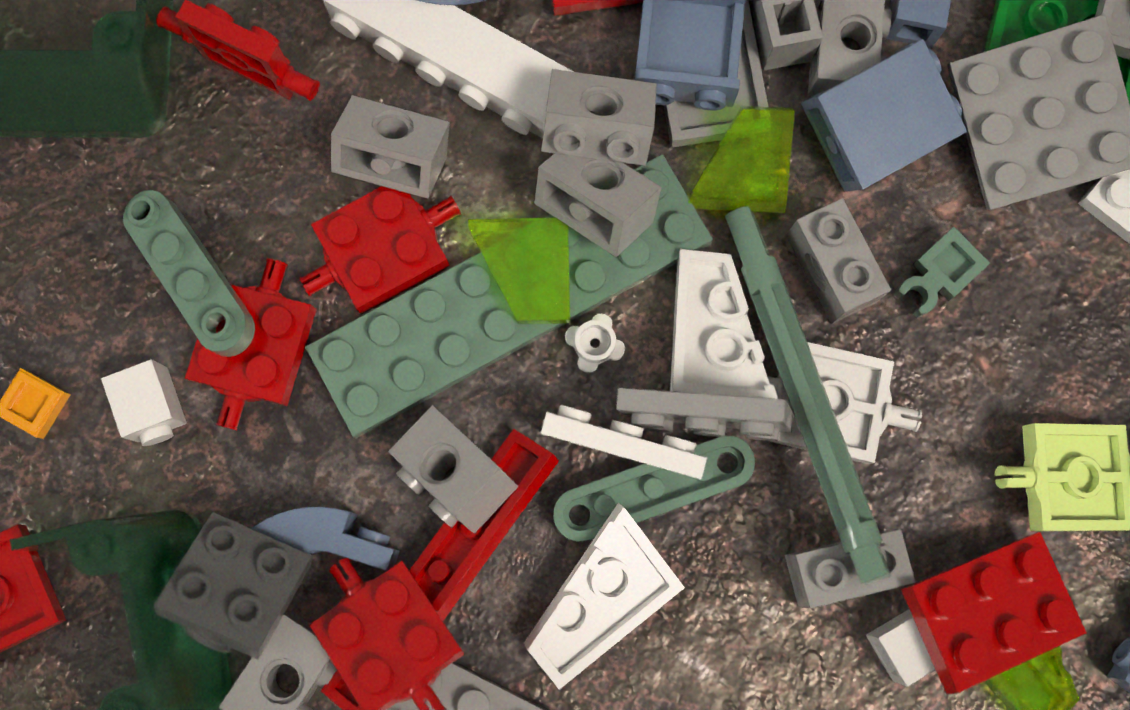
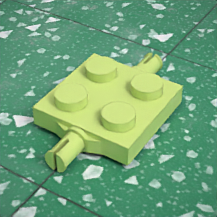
M1033 423L1022 426L1024 466H998L995 476H1013L1014 478L996 479L995 483L1001 489L1025 488L1028 498L1030 531H1130V454L1128 452L1126 425Z

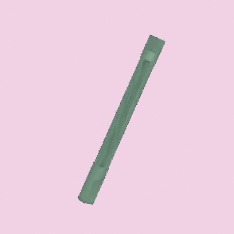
M746 206L735 209L725 217L743 263L741 272L846 554L851 555L861 584L867 585L891 577L879 545L883 543L882 537L774 256L769 255L755 215L750 207Z

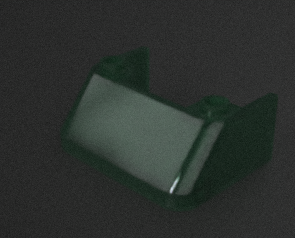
M136 0V11H115L106 14L94 27L91 50H0V137L145 138L157 133L163 127L167 117L171 32L158 27L156 20L163 7L167 6L173 10V0Z
M165 510L98 519L10 539L11 551H50L68 546L73 565L80 572L87 575L103 576L118 572L138 683L122 686L108 693L102 700L99 710H221L219 706L233 687L226 652H218L198 643L186 633L184 626L159 616L155 612L154 604L202 529L199 520L189 512Z

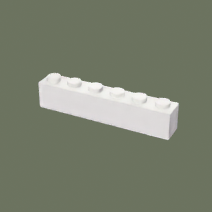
M323 0L331 19L330 24L338 32L350 39L355 40L357 36H360L371 42L374 50L385 59L393 63H398L400 59L414 66L416 73L428 83L437 87H441L443 83L459 92V97L465 103L480 111H484L486 107L502 116V121L508 127L523 135H527L530 131L543 138L552 69L573 72L454 5H438L417 0Z

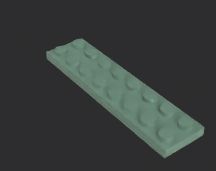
M662 154L647 162L646 166L641 165L634 169L661 186V192L653 224L617 257L556 217L549 215L307 345L305 348L352 436L358 438L671 267L677 263L680 249L700 251L711 245L713 241L712 236L664 155Z

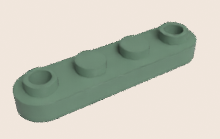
M146 190L135 195L128 202L124 210V226L200 343L210 351L224 357H232L242 353L253 340L255 323L241 299L173 201L154 190ZM225 319L224 328L217 333V325Z
M718 437L695 447V455L707 458L701 479L645 463L571 489L561 495L555 504L553 512L555 526L565 538L576 542H583L595 538L618 502L626 509L635 523L734 489L746 483L752 476L755 468L753 451L745 441L738 437ZM721 454H728L734 459L735 467L731 473H724L718 468L717 459ZM577 505L586 507L590 514L588 522L581 526L573 524L569 518L570 510Z

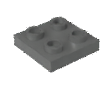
M212 512L154 604L155 612L159 616L184 626L186 633L191 638L207 648L224 653L229 652L233 648L259 660L312 563V555Z

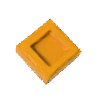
M20 368L0 400V417L34 437L44 439L71 394L32 372Z

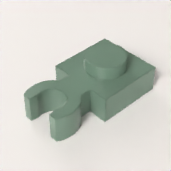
M952 227L913 264L923 276H914L905 280L897 287L894 296L899 299L909 290L918 291L923 301L922 305L914 311L913 315L916 318L922 317L935 307L938 301V291L948 301L951 300L983 271L990 262L955 227Z

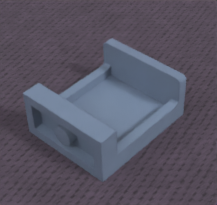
M643 0L634 80L657 83L656 105H668L674 101L692 102L696 107L710 111L721 110L725 106L733 107L740 86L738 69L746 0Z
M924 39L898 49L894 54L845 81L800 102L844 192L863 190L967 132L962 121L963 111L961 105L948 92L940 75V61L935 52L926 46Z

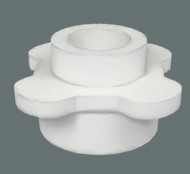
M596 314L592 320L585 322L580 327L571 326L565 335L566 343L574 347L579 357V369L586 373L595 372L598 365L605 361L620 360L625 352L624 343L616 339L615 332L612 329V319L606 314ZM598 339L600 342L599 347L593 348L590 345V341Z

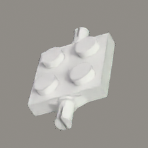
M807 342L852 461L869 465L875 463L879 438L887 425L913 430L914 432L918 431L921 421L916 420L922 418V411L892 405L889 386L894 361ZM780 375L777 378L767 376L770 385H774L778 399L786 400L791 407ZM793 412L792 433L779 432L778 441L770 442L807 450Z

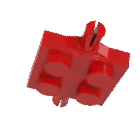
M185 0L178 13L167 6L160 10L156 20L158 27L182 37L183 41L189 44L192 43L199 50L203 58L288 100L291 99L293 93L303 96L309 101H312L317 95L320 82L294 70V67L290 65V60L283 55L279 47V40L268 31L258 26H252L250 30H247L235 24L233 17L226 11L210 3H207L202 8Z
M381 186L311 224L323 246L326 264L299 277L309 296L337 282L340 287L348 292L356 309L362 314L450 266L438 244L435 228L458 215L460 216L461 212L452 196L425 210L409 193Z
M272 258L266 259L259 287L231 285L253 317L255 323V334L247 349L236 356L224 357L205 348L198 338L196 340L184 379L213 387L220 394L225 395L218 420L215 423L217 426L237 431L245 401L256 402L264 400L288 406L317 309L311 304L287 299L279 293L286 268H288V264ZM225 319L217 325V333L224 328Z
M349 558L338 561L349 577L348 580L336 564L332 565L329 572L333 575L345 596L342 597L336 607L309 626L362 710H387L394 704L412 699L418 710H431L427 704L428 701L434 710H447L431 685L435 682L441 671L462 657L464 652L404 562H399L378 578L365 582L362 581Z

